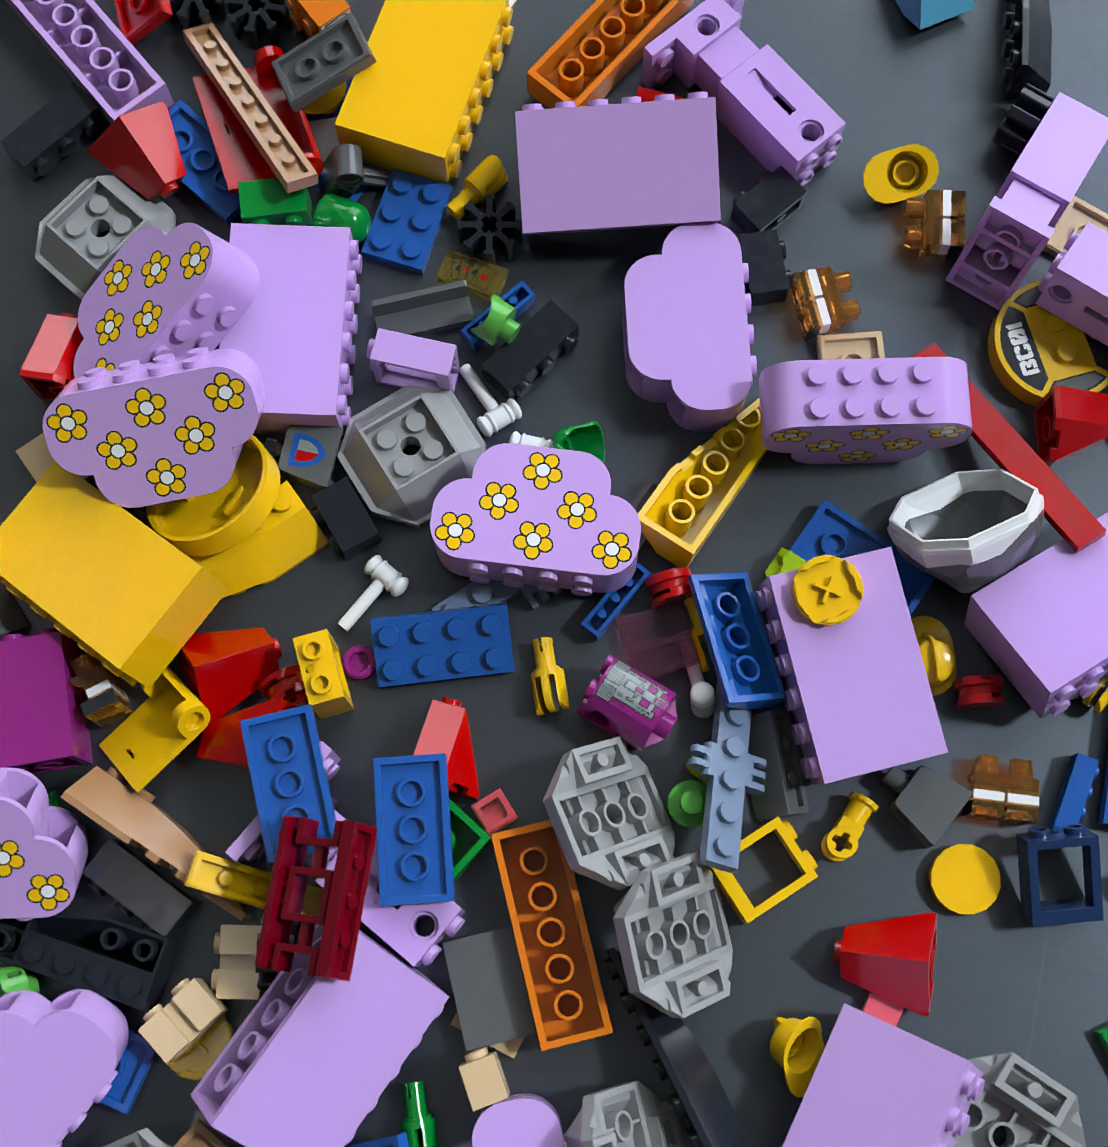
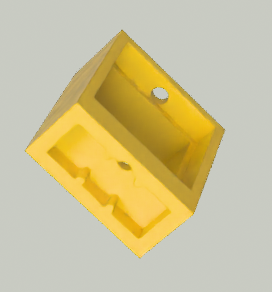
M324 629L292 638L308 702L313 706L314 712L323 719L354 710L339 648L329 631Z
M779 816L742 839L740 842V852L771 831H774L802 873L801 877L754 907L732 873L708 867L718 880L719 888L743 924H748L819 877L815 872L818 866L814 858L807 850L801 851L795 842L798 836L794 828L787 820L782 822Z

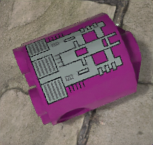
M609 655L600 669L601 674L597 681L593 679L583 695L584 700L576 714L612 736H620L627 745L641 753L647 747L665 742L678 720L675 703L676 693Z

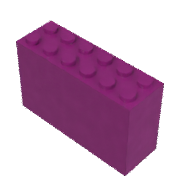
M56 628L40 629L37 631V635L24 637L22 634H9L3 636L2 641H0V768H19L35 775L93 765L89 721L84 716L80 704L86 702L81 648L77 645L76 641L67 637Z

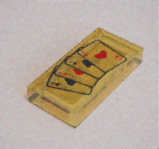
M448 249L437 275V281L448 284L466 280L468 292L491 300L492 295L496 294L500 297L509 273L506 268Z

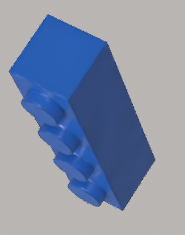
M523 281L501 297L505 302L517 309L513 320L536 303L534 292ZM491 306L460 330L461 338L474 352L487 342L473 334L470 330L481 325L486 320Z
M637 562L632 578L622 588L607 592L583 620L581 629L598 641L645 585L644 581L650 577L651 573Z
M1081 753L1071 755L1048 825L1050 831L1063 830V826L1067 824H1079V821L1084 818L1086 813L1084 805L1086 799L1088 800L1091 797L1093 791L1091 784L1099 773V767H1097L1099 760Z

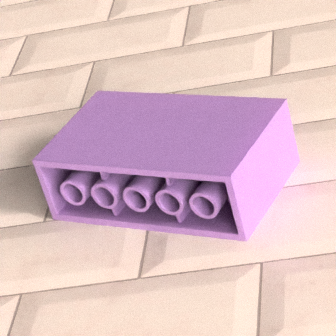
M708 92L688 93L687 99L675 100L674 94H662L654 96L655 100L650 102H641V97L634 96L621 98V104H609L608 99L588 100V106L576 107L574 101L556 102L555 108L544 109L542 104L522 105V111H515L523 234L528 236L679 226L693 222H720L716 98L708 97Z
M231 223L229 243L247 253L256 264L259 272V287L254 301L222 339L219 349L229 348L238 350L249 356L259 368L266 399L253 434L286 435L287 428L290 425L342 427L345 432V426H349L351 418V407L347 406V395L353 394V376L350 375L349 365H354L356 359L355 345H352V334H357L358 316L354 314V304H359L360 285L356 284V274L362 273V255L359 254L358 240H353L351 230L348 227Z
M1108 512L1097 518L1106 529L1105 536L1080 552L1076 553L1063 539L970 597L964 625L1040 719L1050 713L1053 716L1059 715L1071 705V700L1079 695L1082 698L1091 695L1098 689V683L1108 678Z
M891 547L842 558V560L851 563L858 571L864 591L856 613L841 624L822 626L813 624L801 616L794 606L791 595L793 577L798 569L769 576L758 585L760 591H756L757 604L760 611H765L768 624H765L764 627L769 643L775 646L777 654L775 662L780 677H783L787 698L783 702L786 710L792 711L795 722L794 725H791L793 739L796 745L801 744L804 758L800 759L801 770L805 779L810 778L811 784H826L948 753Z
M323 925L315 926L312 947L320 948ZM360 929L350 981L307 975L310 955L294 953L291 972L280 971L193 1090L191 1096L211 1127L245 1147H344L351 1142L356 1129L367 1113L375 1108L379 1096L389 1082L396 1078L401 1065L410 1052L420 1044L422 1036L431 1022L441 1014L449 996L423 973Z
M844 1003L782 1147H953L957 1136L962 1137L968 1128L970 1115H967L972 1100L977 1101L982 1094L985 1081L981 1079L983 1072L967 1059Z

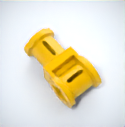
M851 791L849 794L850 802L845 811L836 821L832 830L821 841L823 855L833 862H841L857 851L858 840L865 829L864 825L871 813H876L879 808L874 801L855 791ZM841 837L844 839L842 845L845 848L838 852L835 850L836 842L833 840Z

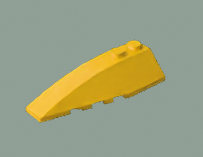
M286 480L280 484L278 497L271 512L249 537L236 546L217 554L187 556L202 566L228 589L222 597L225 598L230 595L236 596L244 593L246 589L254 586L265 585L275 581L330 543L306 506Z

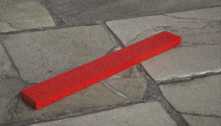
M933 343L912 357L948 356L936 343ZM968 379L973 430L971 436L1000 469L1038 488L1039 494L1044 497V518L1076 553L1104 537L1106 529Z

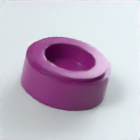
M357 645L348 649L344 654L342 665L350 678L363 681L372 677L376 672L375 655L370 648Z

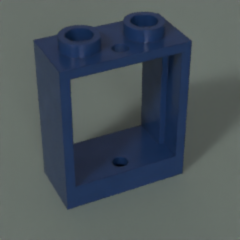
M1067 824L1063 826V830L1050 831V828L1032 827L1028 829V833L1016 834L1022 918L1033 927L1104 920L1099 836L1082 824ZM1082 846L1085 897L1040 901L1037 850Z

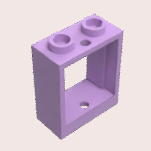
M378 328L376 338L369 340L366 356L370 358V370H373L377 383L399 388L413 385L452 390L454 393L460 369L456 345Z

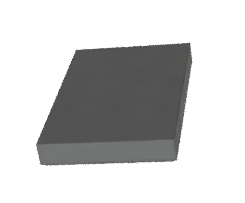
M349 13L282 55L271 64L290 107L296 113L377 61L356 18L352 13Z
M512 925L442 943L466 1051L537 1034Z

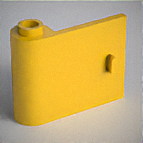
M168 666L150 688L141 684L143 691L149 698L99 744L100 748L137 792L145 787L207 727L210 721L209 710Z

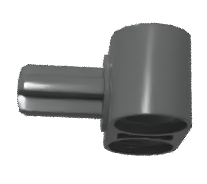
M354 144L336 146L323 162L324 195L335 194L338 197L349 199L360 185L384 188L388 183L389 173L385 169L363 166L362 150Z

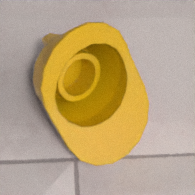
M919 144L891 149L872 157L866 164L863 173V185L867 194L875 201L886 204L906 200L930 190L936 183L939 174V163L935 154L930 149Z
M918 616L912 618L913 628L932 696L942 694L951 687L956 678V658L951 635L943 623L933 617Z
M777 1017L774 1020V1033L770 1040V1055L783 1068L789 1091L796 1097L804 1098L825 1049L821 1023L816 1017H807L803 1020Z

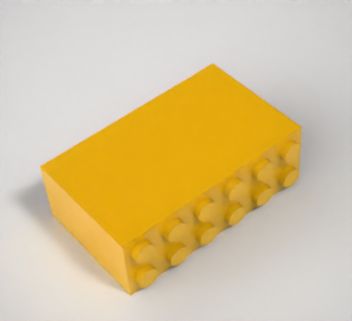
M385 0L368 41V45L377 62L355 75L335 122L339 144L359 146L362 150V162L390 171L394 168L450 185L453 178L457 179L462 168V160L460 158L463 151L468 152L473 138V133H471L474 124L478 125L483 113L482 101L484 97L489 98L493 87V79L491 78L494 70H500L504 56L502 53L504 44L509 45L513 36L514 27L510 26L513 8H509V0Z
M56 461L53 462L0 526V582L7 586L6 589L16 597L27 602L32 610L51 621L56 629L78 643L77 645L85 652L99 659L105 668L116 676H120L132 686L140 682L150 688L228 591L224 585L202 566L121 506L108 500L98 489L82 477L63 469Z

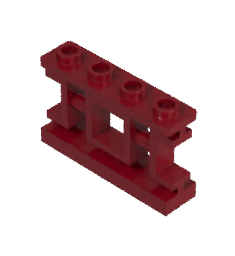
M284 815L279 831L274 866L271 871V882L267 902L264 907L260 938L256 948L255 966L291 972L294 953L310 955L307 975L350 981L377 827L357 821L336 820L332 839L316 838L319 821L306 817L298 818ZM307 846L315 847L311 868L304 867ZM330 849L338 850L334 870H326ZM309 877L325 879L318 916L302 914ZM293 922H300L297 944H289ZM316 925L324 926L320 948L312 947Z

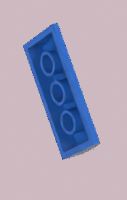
M748 573L690 575L688 582L725 705L737 709H768L775 707L787 698Z

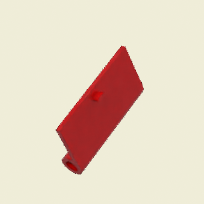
M277 46L263 47L254 55V67L246 68L245 70L319 176L324 169V164L304 108L295 113L290 107L271 64L284 55V52ZM209 76L192 77L229 194L239 193L238 182L277 178Z

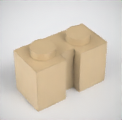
M221 925L220 932H216L214 937V953L220 954V968L213 969L211 976V989L216 991V999L260 1000L266 990H258L257 981L259 973L255 972L258 934L261 933V925Z
M185 978L170 992L173 998L164 1008L161 1004H157L143 1017L146 1023L138 1031L166 1064L175 1062L229 1011L220 999H216V994L202 978H193L191 981Z
M483 1047L467 1053L464 1056L466 1062L459 1066V1070L472 1110L476 1111L508 1099L510 1090L497 1051L488 1053L487 1047Z

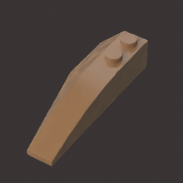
M98 766L94 767L62 794L61 798L126 844L129 843L138 849L140 847L144 849V854L147 858L164 868H171L174 876L185 882L195 850L207 853L181 825L160 807L152 803L156 798L153 794L144 788L139 792L125 784L126 779L120 771L112 766L108 770ZM201 892L203 896L239 920L249 922L252 915L245 904L207 892Z

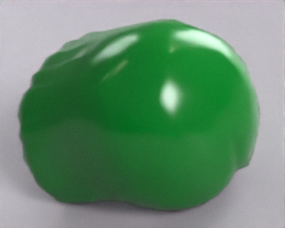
M326 194L317 204L312 226L348 227L351 230L353 240H358V244H360L368 236L371 228V217L363 205L353 200L338 197L335 194Z
M597 421L567 426L558 429L554 433L550 441V448L572 450L573 447L575 451L589 453L605 464L604 435Z

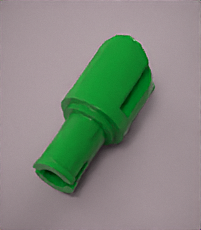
M424 1080L401 1084L405 1118H402V1122L399 1123L400 1133L406 1132L409 1147H438L435 1117L427 1114Z

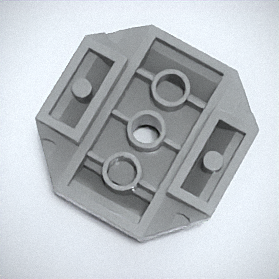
M114 173L88 178L40 221L35 259L40 266L76 298L82 301L89 288L136 231L147 226H154L169 233L176 227L175 214L161 199L154 197L148 200ZM109 231L106 236L99 237L102 232Z
M406 385L350 418V424L347 427L337 458L372 515L405 523L408 526L420 529L430 523L434 500L443 487L458 479L472 478L476 461L486 451V443L452 390ZM409 445L420 447L419 452L415 455L409 456L403 453L404 449Z
M620 736L576 748L562 755L543 803L571 870L575 871L576 874L589 877L616 890H622L633 885L640 871L675 858L673 856L675 831L648 767L635 753L627 749V744Z
M687 853L640 871L629 891L613 907L615 913L613 921L629 993L672 1018H685L730 996L731 982L728 980L732 968V943L718 880L707 866L699 864V853Z
M1003 1052L967 1059L983 1072L981 1079L985 1081L979 1099L977 1101L972 1100L967 1115H970V1122L965 1134L962 1137L957 1136L953 1147H1086L1076 1094L1013 1052ZM1003 1126L1006 1130V1140L1003 1144L996 1146L992 1139L993 1131L997 1127Z
M639 1081L625 1082L583 1096L582 1109L564 1135L567 1147H685L679 1116L674 1106L667 1101H661L653 1091Z

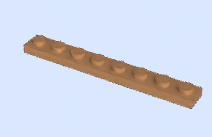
M208 23L183 30L184 41L286 192L290 193L318 184V173L214 24Z

